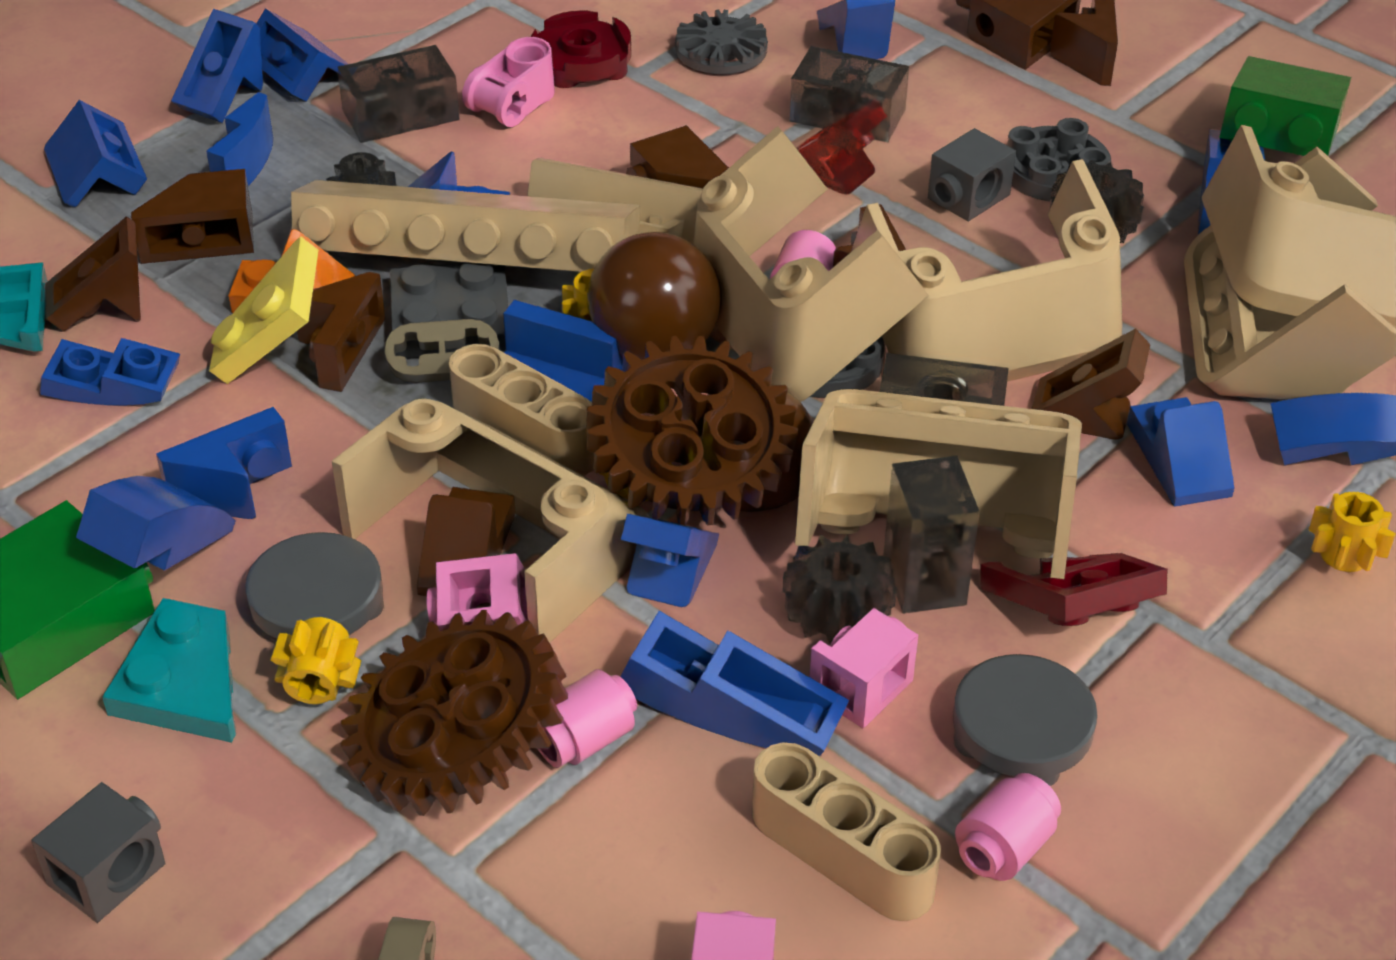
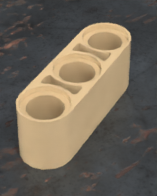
M486 344L467 345L456 350L450 356L449 372L454 409L494 427L583 476L594 470L595 453L587 451L586 419L587 407L592 406L590 400L497 348Z
M783 742L770 745L760 752L754 764L752 818L755 826L764 835L887 918L909 921L920 918L929 911L935 897L941 845L937 836L927 826L803 746Z

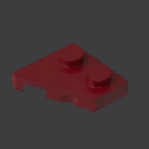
M1123 553L1067 557L1064 579L1050 578L1053 558H1040V574L1025 575L1004 567L1000 561L980 564V584L982 590L1048 615L1049 622L1061 626L1085 624L1089 621L1090 615L1105 611H1132L1139 607V602L1167 594V568Z

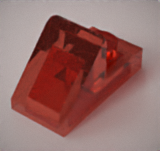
M875 98L810 136L796 149L827 188L841 194H851L876 171L863 148L875 139L871 130L882 122L887 115Z

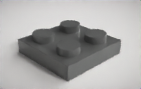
M467 262L435 266L413 265L407 268L390 269L392 331L401 325L409 323L463 319L481 320L490 325L496 332L499 350L502 352L506 351L503 313L508 308L505 265ZM466 337L465 346L479 344L478 337ZM417 340L406 341V350L397 352L396 356H403L405 359L419 358L423 354L439 353V350H421ZM460 348L446 349V353L455 352Z

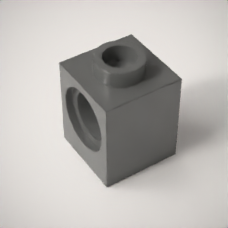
M975 128L932 154L928 199L969 222L1010 195L1016 150Z
M103 782L99 783L31 839L46 884L96 923L100 922L166 864L157 834L161 829V824L153 810L140 798L130 796L128 799H125Z

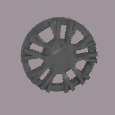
M719 9L715 10V17H709L706 11L701 12V15L698 13L694 14L693 22L689 24L681 22L679 24L675 38L676 55L684 64L695 70L712 74H733L749 70L764 60L768 49L766 28H764L762 23L756 25V18H750L749 14H745L741 19L728 17V10L725 9L723 13ZM735 58L738 59V61L724 62V61L733 60V59H735Z

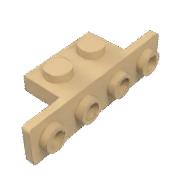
M537 158L531 163L528 196L640 205L639 233H669L681 237L694 245L697 205L703 189Z

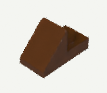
M1092 0L1091 8L1082 7L1081 14L1057 13L1054 18L1050 46L1051 56L1099 85L1111 86L1118 46L1115 0Z
M126 216L45 283L46 320L62 331H65L81 317L87 318L95 313L104 298L133 319L141 320L136 224L133 220Z
M366 272L313 289L309 321L297 330V336L300 342L310 345L309 355L311 361L316 363L319 388L342 392L383 324L385 312L380 273Z
M1135 328L1041 377L1032 409L1059 412L1073 416L1081 421V433L1113 440L1123 438L1131 406L1127 396L1142 384L1151 345Z
M452 487L449 496L432 495L428 504L417 580L418 595L427 596L428 588L437 587L436 562L501 554L516 514L514 495Z

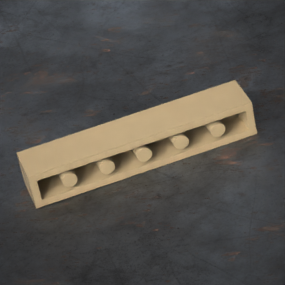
M314 180L291 192L292 229L300 231L325 251L582 272L594 269L601 257L613 245L629 236L639 234L640 205L323 180Z

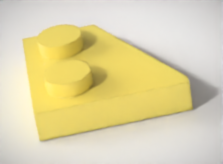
M299 237L289 247L235 312L226 317L215 329L211 338L214 348L209 372L226 384H229L308 323L319 250L303 237Z

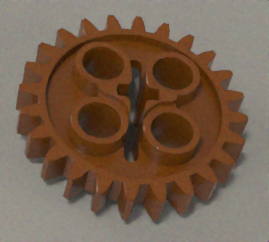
M671 336L669 351L662 352L652 341L646 342L645 359L643 360L628 351L623 353L622 370L610 366L605 369L604 385H594L592 406L587 407V451L595 453V473L609 472L608 490L611 493L629 487V508L633 509L647 499L653 502L652 519L658 520L667 508L676 509L678 523L682 526H685L691 511H699L706 525H713L715 509L721 507L732 519H738L741 499L759 508L762 505L764 489L777 492L782 472H789L798 429L793 427L796 407L785 404L788 391L787 386H770L773 369L768 366L753 372L751 370L753 353L748 351L736 360L730 358V343L727 341L720 344L715 352L707 351L703 336L696 338L692 349H684L679 338ZM643 413H650L655 415L649 416L643 415ZM730 441H741V442H743L744 444L736 445V444H730V443H728V442H730ZM706 460L714 471L709 469V467L706 464ZM670 462H677V463H682V464H684V465H683V466H673V465H670V464H668V463H670Z
M481 610L472 624L467 625L461 613H456L451 620L449 629L440 631L438 626L432 621L427 624L426 638L417 642L409 635L402 637L405 651L399 656L383 652L379 657L385 669L381 673H363L361 679L369 691L349 696L347 701L356 714L341 720V726L349 736L340 743L341 748L350 759L347 764L361 785L367 788L377 802L386 798L394 811L400 812L410 802L418 815L424 816L433 805L435 799H438L448 814L453 813L459 795L468 793L476 805L480 804L483 799L484 785L492 781L497 787L506 790L509 788V779L506 771L512 766L527 771L533 767L526 752L530 748H549L552 743L543 727L562 724L564 720L556 705L568 699V693L561 683L567 676L544 633L538 635L529 620L517 625L511 613L506 612L494 623L487 610Z

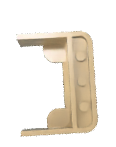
M1241 125L1201 197L1234 291L1243 300L1255 307L1298 317L1345 284L1396 328V216L1319 199L1304 169L1287 161H1281L1277 164L1264 161L1252 127Z
M777 126L724 173L709 181L703 188L697 205L694 246L707 257L719 281L721 305L715 326L739 356L748 351L753 353L751 365L753 372L770 366L773 369L771 384L786 385L788 392L802 402L814 394L929 295L878 230L830 271L819 260L805 257L786 263L770 280L750 256L828 190L785 133Z
M1318 147L1294 163L1307 172L1309 181L1313 185L1319 199L1371 211L1378 206L1376 199ZM1211 225L1202 231L1188 247L1184 257V268L1196 374L1198 379L1216 394L1288 400L1313 395L1343 393L1350 385L1396 356V328L1345 284L1298 317L1269 311L1249 304L1234 291Z
M1083 159L1072 161L1048 213L1065 258L966 281L960 280L951 260L938 250L918 247L898 251L878 202L866 205L852 251L878 230L929 295L882 335L900 381L909 392L920 397L941 398L1054 371L1121 336L1120 236Z
M857 389L832 391L826 395L802 447L795 545L808 547L817 524H821L825 531L835 534L856 533L859 531L860 526L866 525L873 520L875 513L1003 528V539L1014 546V551L1017 554L1036 559L1048 558L1053 555L1050 578L1064 579L1077 480L1082 423L1073 416L1052 411Z
M417 399L403 405L332 460L343 535L356 539L438 471L473 490L514 495L517 515L560 538L555 545L524 571L528 620L532 623L538 635L544 633L549 643L631 568L637 544L621 540L627 513L649 517L647 512L640 506L633 509L629 508L628 500L614 492L611 493L607 488L494 427L442 402L431 399Z

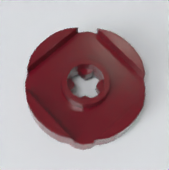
M588 10L563 12L544 20V30L537 33L535 29L531 37L545 40L551 46L554 86L571 88L579 82L601 79L618 80L625 77L628 73L627 64L632 55L631 32L624 22L613 16L612 24L598 21V12Z

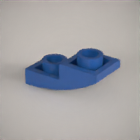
M260 92L225 117L227 135L206 151L210 172L245 169L248 186L254 181L267 162L274 140L267 95Z
M121 338L114 353L61 339L41 377L40 395L96 405L127 406L159 402L162 400L179 364L180 353Z
M1335 393L1299 397L1270 403L1284 465L1346 451L1348 452L1351 465L1396 456V395Z

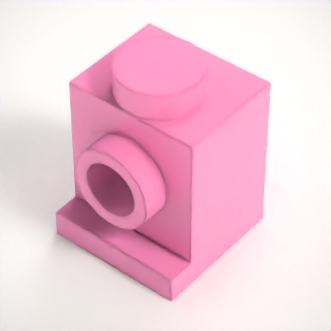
M514 553L436 562L437 587L428 588L427 591L429 621H433L440 631L449 629L454 614L461 613L466 624L471 625L481 610H487L494 623L506 612L511 613L517 625L528 620L525 569L518 555ZM482 603H491V607L476 608Z
M873 608L854 627L846 626L842 628L834 637L830 646L820 640L811 648L810 678L847 698L849 702L842 716L864 729L913 681L918 634L908 629L898 619L887 616Z

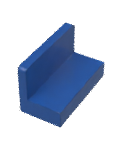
M266 8L256 24L260 26L262 70L292 95L307 102L328 67L351 80H354L359 71L303 28Z
M78 100L45 144L44 150L64 203L72 207H76L98 178L104 179L136 195L147 180L124 123L81 100Z
M513 300L503 313L506 351L504 353L584 396L591 402L594 385H604L605 369L610 366L622 370L623 358L619 354L616 338L603 332L592 321Z

